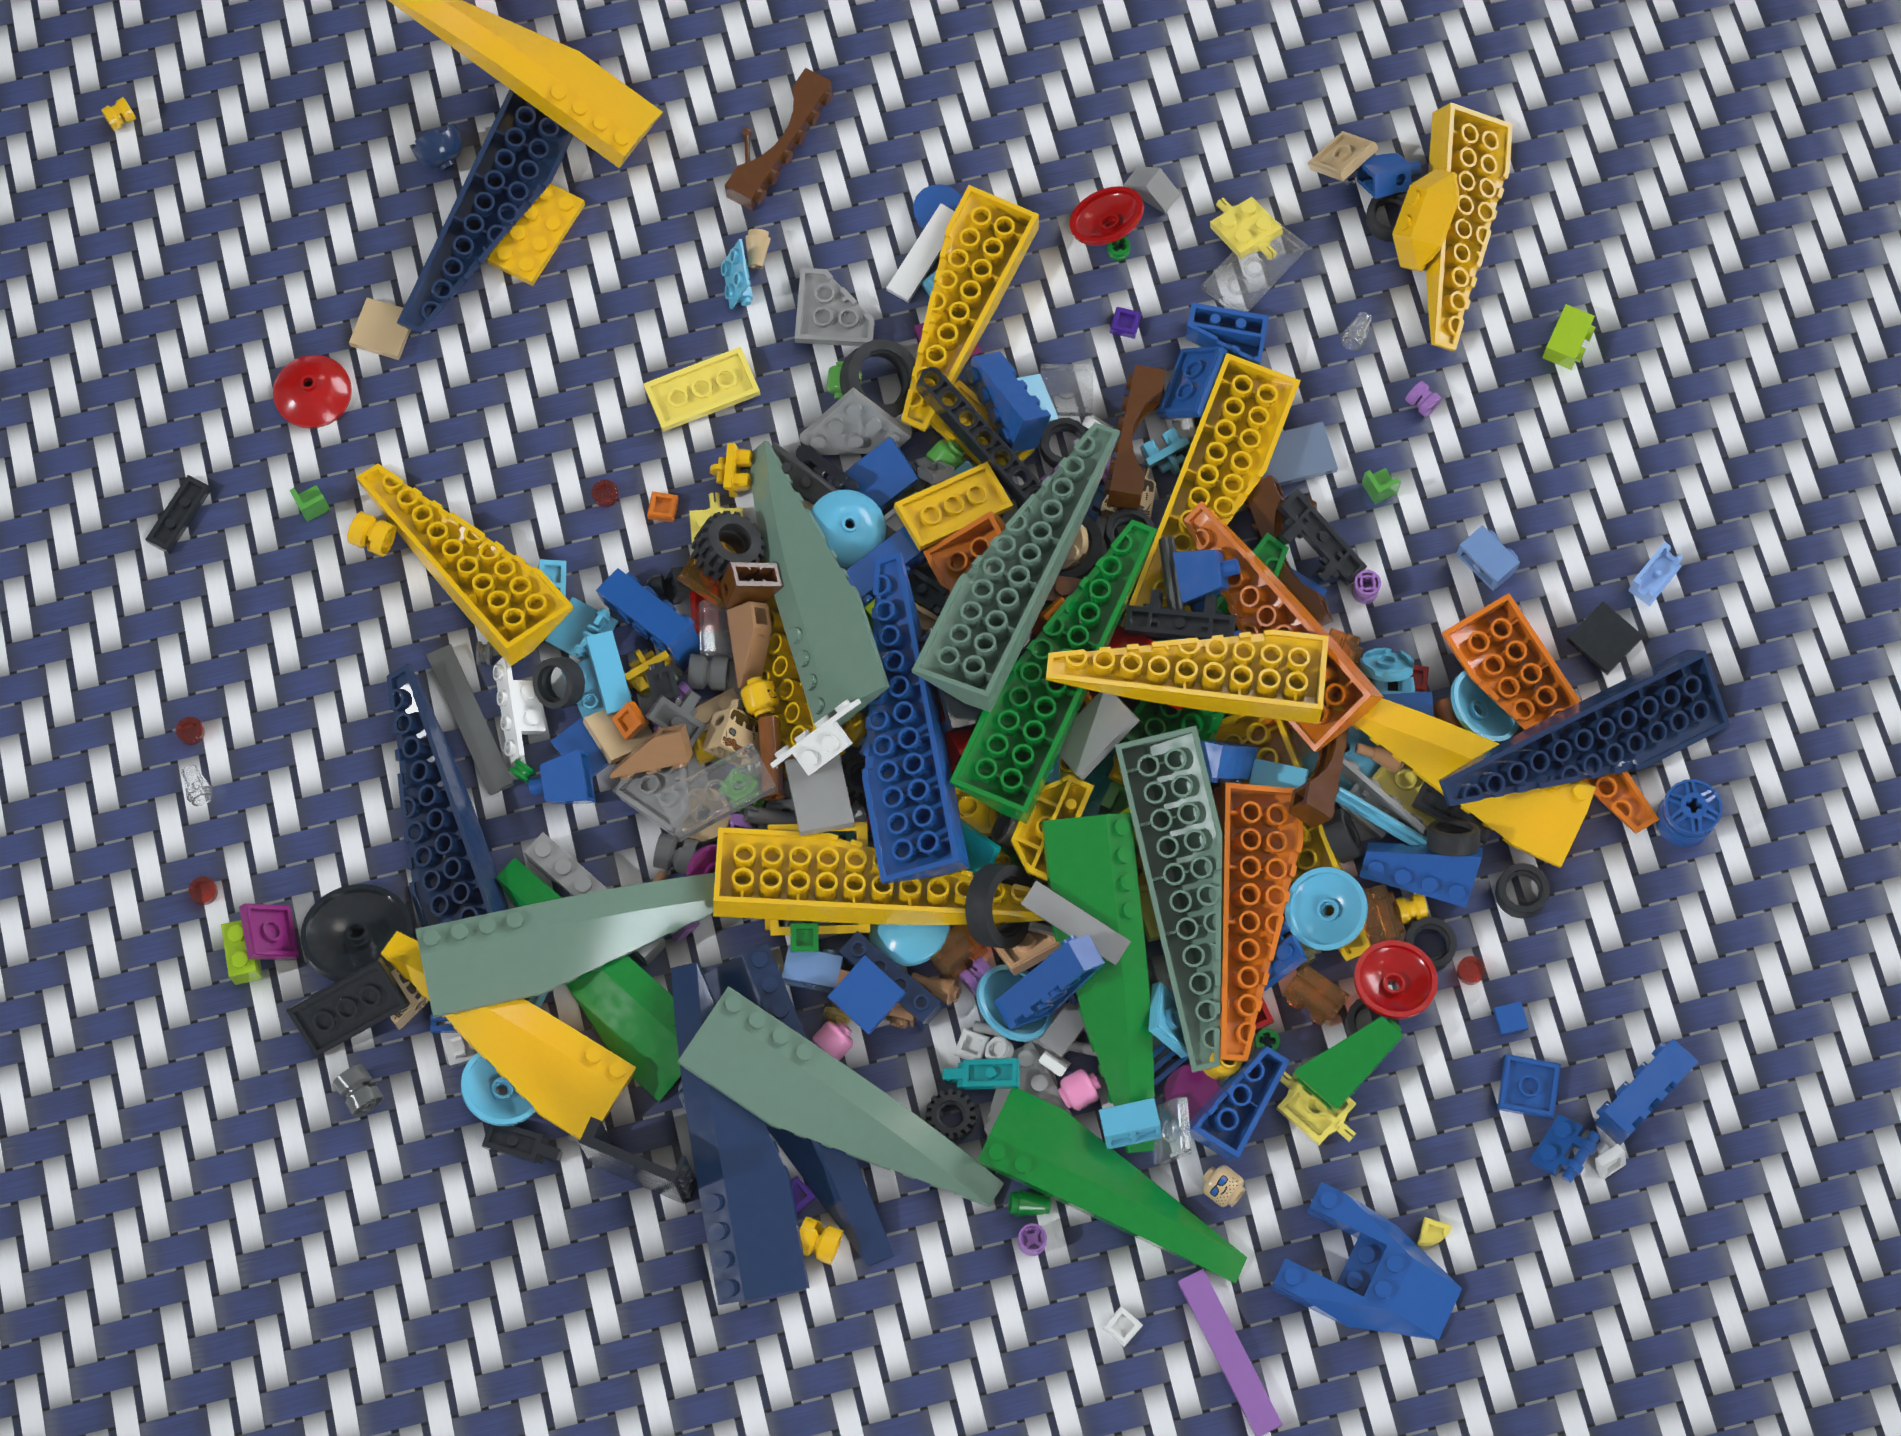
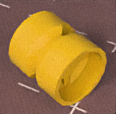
M360 511L356 514L349 527L347 541L359 548L367 546L369 552L384 557L394 543L397 527L384 520L377 522L375 516Z
M806 1216L799 1230L804 1255L815 1254L816 1260L831 1265L840 1246L844 1230L831 1225L824 1228L821 1221Z

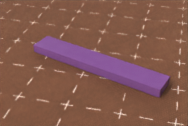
M1204 1269L1179 1280L1177 1283L1254 1435L1263 1436L1281 1427L1283 1424Z

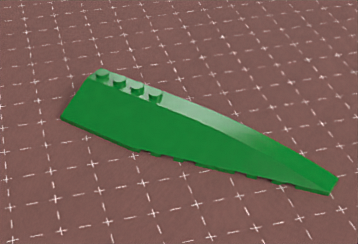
M1132 519L1111 544V548L1096 562L1095 567L1088 576L1082 579L1078 584V588L1072 595L1068 596L1044 625L1036 639L1032 640L1026 647V651L1016 660L991 713L983 710L950 779L951 785L1001 814L1027 824L1088 692V689L1046 680L1048 655L1052 652L1081 649L1095 651L1099 650L1100 647H1108L1155 538L1156 528Z
M1131 813L1042 821L1048 888L1131 941L1116 966L1102 958L1105 964L1075 992L1080 1004L1078 1009L1092 1051L1096 1052L1100 1064L1098 1065L1101 1077L1104 1076L1109 1091L1107 1095L1110 1104L1113 1103L1114 1106L1154 1098L1153 1037L1149 1031L1151 1007ZM1052 925L1056 942L1059 941L1061 947V943L1070 936ZM1155 1140L1125 1146L1126 1152L1155 1151Z

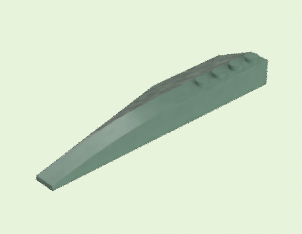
M1095 422L1075 444L1074 450L1070 455L1061 460L1056 471L1041 483V488L1036 494H1032L1006 523V528L998 537L995 536L989 543L988 549L972 562V567L967 573H963L958 578L912 668V673L965 704L991 713L1070 551L1113 452L1120 430Z
M764 441L752 452L750 474L758 529L764 536L762 541L765 542L763 550L765 552V562L777 563L783 586L774 594L814 724L827 714L830 718L837 714L834 708L847 699L850 703L856 699L861 701V704L837 721L841 727L890 686L857 588L851 586L848 581V573L845 569L840 568L836 561L838 558L836 553L828 548L826 536L811 511L803 506L802 502L804 500L800 493L795 492L791 486L793 481L781 469L782 463L769 441Z
M1192 726L1116 744L1115 748L1192 1072L1220 1066L1222 831L1197 727ZM1212 1053H1214V1062H1210Z
M715 873L601 890L415 929L433 1018L546 994L563 983H570L576 980L578 976L591 970L593 972L614 959L618 960L644 948L669 933L673 934L681 930L682 927L690 923L705 919L707 915L713 913Z
M729 986L677 1061L679 1065L774 1128L790 1131L798 1137L808 1138L821 1143L825 1147L846 1152L849 1156L887 1170L892 1169L911 1179L916 1178L927 1182L930 1186L938 1189L943 1188L957 1196L986 1207H990L1004 1184L985 1167L977 1163L975 1159L909 1109Z

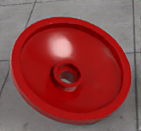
M1115 186L1101 189L1086 197L1076 206L1070 217V230L1076 240L1087 245L1099 246L1116 242L1127 236L1138 225L1144 213V203L1139 193L1128 187Z
M307 355L291 361L280 371L273 387V399L280 415L289 423L308 429L324 427L336 421L347 409L352 395V385L346 370L337 361L322 355ZM307 382H313L311 386H305Z
M1386 940L1370 946L1362 953L1355 966L1354 985L1362 1002L1375 1013L1392 1019H1406L1422 1013L1432 1003L1438 988V976L1433 962L1421 949L1404 941ZM1388 985H1394L1397 990H1391Z

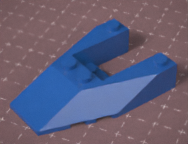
M1321 1182L1306 1213L1358 1238L1337 1283L1285 1258L1271 1290L1348 1328H1361L1375 1332L1403 1334V1336L1439 1340L1462 1288L1397 1225L1351 1196Z

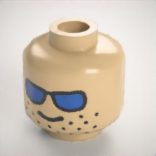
M1221 1165L1217 1169L1212 1166L1202 1178L1206 1182L1203 1187L1204 1194L1221 1207L1234 1206L1246 1190L1243 1188L1244 1179L1227 1165Z

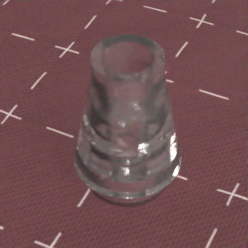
M1359 312L1357 317L1342 332L1341 343L1346 349L1359 351L1360 348L1365 346L1372 322V317L1369 314Z
M188 765L184 767L181 773L184 779L187 800L194 806H202L210 802L213 798V788L199 772L197 766Z

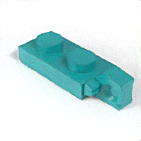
M1018 1058L963 1060V1062L958 1063V1068H943L942 1080L946 1084H957L958 1089L965 1090L1020 1088V1060Z

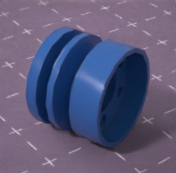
M1685 779L1676 783L1667 792L1656 812L1659 818L1656 826L1661 836L1669 843L1679 847H1693L1702 843L1720 820L1722 814L1721 799L1716 790L1703 781Z

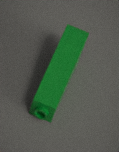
M1381 1016L1298 1067L1293 1073V1078L1330 1111L1336 1114L1401 1041L1403 1034L1400 1031L1402 1029L1392 1019L1386 1020Z

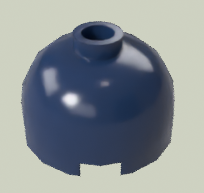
M456 124L446 125L447 130L444 132L435 129L416 139V145H410L414 156L422 165L431 169L440 167L442 171L456 165L454 160L460 156L463 149V140Z

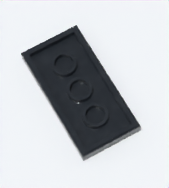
M379 957L292 1005L286 1012L314 1056L317 1057L410 1005V1002L383 959Z

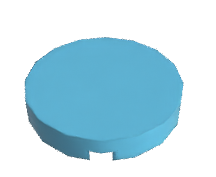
M1375 648L1363 654V658H1360L1359 669L1365 676L1377 681H1401L1413 674L1414 660L1409 654L1398 650L1397 654L1391 653L1392 649Z

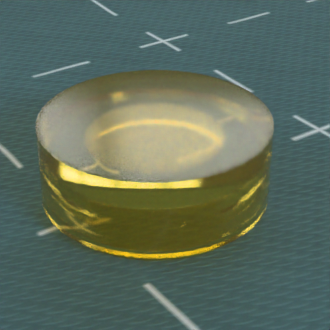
M834 1007L824 1008L823 1019L837 1024L840 1021L845 1025L850 1023L851 1018L841 1009Z

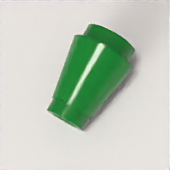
M1020 1189L1017 1192H1010L1008 1211L1009 1214H1014L1016 1218L1050 1213V1197Z

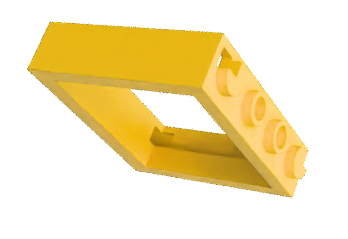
M854 822V827L828 831H856L857 841L863 842V845L868 846V822ZM797 824L768 825V830L799 831ZM765 919V930H770V936L790 935V927H779V920ZM870 924L818 926V934H850L857 931L859 933H871Z

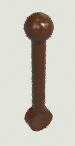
M747 127L742 130V135L745 139V163L750 162V136L752 134L751 129Z

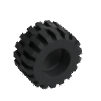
M724 511L722 514L720 512L714 513L713 516L706 520L694 537L691 546L693 549L692 557L697 559L695 563L697 568H702V573L705 576H711L712 581H722L730 562L759 563L764 556L765 542L762 541L764 537L762 532L757 531L758 526L756 523L752 524L747 516L741 517L739 512L735 511L734 514H731L730 511ZM721 542L730 545L737 554L726 550Z

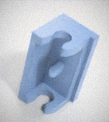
M1666 542L1661 545L1636 576L1628 590L1648 606H1651L1682 567L1680 565L1683 559L1682 555L1673 556L1669 552L1671 546Z

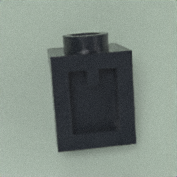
M696 565L671 568L664 580L668 599L672 605L680 604L687 593L700 592L702 589Z
M664 661L648 665L649 671L643 673L647 679L653 703L657 701L660 695L667 699L680 696L672 664L665 666Z

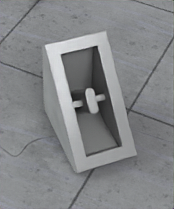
M1138 166L1123 185V187H1128L1138 192L1142 200L1164 214L1180 196V192L1161 168Z

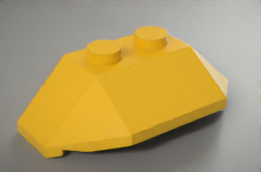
M1435 169L1410 184L1392 233L1400 267L1422 272L1426 267L1425 265L1443 247L1460 199L1456 173Z
M1067 775L1058 781L1044 786L1027 824L1019 821L1011 839V843L1027 873L1048 881L1042 821L1082 817L1094 785Z

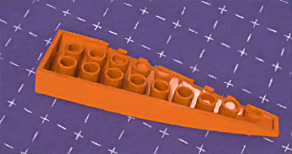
M1201 501L1183 521L1198 550L1220 551L1223 554L1224 561L1234 558L1238 559L1240 574L1228 576L1229 590L1220 593L1228 604L1227 608L1230 614L1236 616L1238 630L1241 633L1251 632V634L1264 633V630H1283L1329 636L1324 702L1319 724L1288 721L1314 752H1318L1359 721L1384 696L1272 571ZM1335 705L1342 706L1345 712L1334 710L1332 707Z
M1228 782L1214 788V802L1222 831L1220 1060L1246 1062L1250 1054L1256 1030L1257 1015L1262 1007L1263 1001L1261 1000L1270 975L1268 968H1270L1271 961H1273L1284 920L1285 905L1288 903L1291 893L1288 891L1292 878L1295 877L1297 858L1303 846V821L1289 813L1292 792L1295 788Z

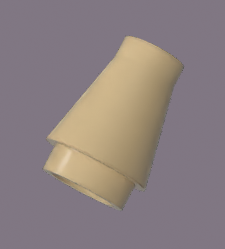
M763 229L748 230V235L745 236L748 267L753 269L763 268L771 240L768 237V231Z

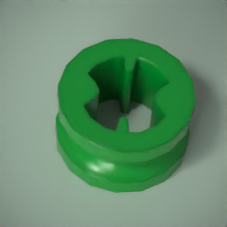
M1125 236L1116 242L1108 244L1107 253L1109 257L1115 261L1125 260L1130 254L1131 246L1129 239ZM1120 244L1123 245V250H1122V249H1119L1118 251H1115V250H1114V247H1115V246L1118 247Z
M516 759L514 761L515 766L513 768L510 767L508 771L528 784L529 776H534L536 772L522 761Z
M1269 1028L1260 1030L1254 1040L1255 1049L1265 1047L1263 1043L1259 1042V1039L1263 1040L1264 1036H1269V1040L1275 1042V1045L1271 1044L1270 1048L1277 1051L1280 1044L1277 1032Z

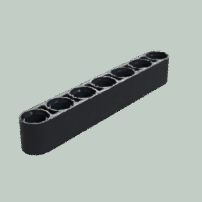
M927 367L921 372L916 383L918 393L982 464L988 462L1000 484L1021 507L1032 494H1036L1041 488V482L938 368ZM930 378L934 380L936 386H928L924 379ZM942 398L952 400L953 406H946L942 402ZM965 417L969 419L971 425H963L959 418ZM977 437H984L989 445H981L977 441ZM1000 456L1004 458L1006 465H999L995 461V457ZM1019 476L1024 484H1016L1012 477Z

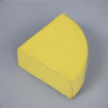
M1425 1217L1417 1245L1420 1247H1430L1440 1243L1449 1234L1452 1225Z

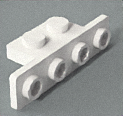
M502 657L494 665L493 678L497 683V703L500 706L502 715L500 725L505 735L504 752L508 756L509 765H515L514 761L516 759L521 760L525 755L522 735H542L546 730L542 704L534 693L533 681L513 680L511 666Z
M847 699L834 708L837 714L830 718L827 714L814 724L817 729L811 733L808 730L804 731L794 739L797 743L792 748L786 745L774 754L777 759L770 763L772 768H775L793 755L807 775L810 776L853 744L837 721L861 704V701L856 699L850 703Z

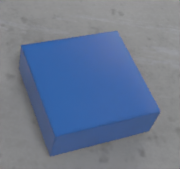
M1521 1002L1493 1009L1500 1036L1528 1030L1529 1027Z

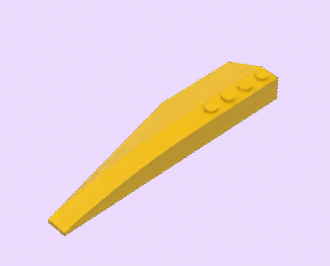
M388 0L618 168L623 165L663 113L580 51L463 0Z
M1226 353L1130 600V606L1143 607V604H1150L1151 591L1153 589L1163 590L1162 607H1166L1168 603L1159 539L1172 536L1175 540L1176 552L1199 551L1183 520L1201 501L1228 525L1266 473L1301 380ZM1126 614L1121 624L1122 627L1125 626Z
M718 827L713 916L883 925L967 924L965 914L966 896L974 875L971 871L961 870V872L958 871L943 876L882 884L875 848L865 846L863 842L853 839L851 842L839 839L838 835L831 833L800 836L799 831ZM1004 883L999 884L992 906L994 923L1045 920L1021 905L1031 888L1018 884H1013V886Z

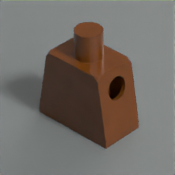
M730 562L720 583L724 603L728 609L747 602L765 603L783 587L777 563Z

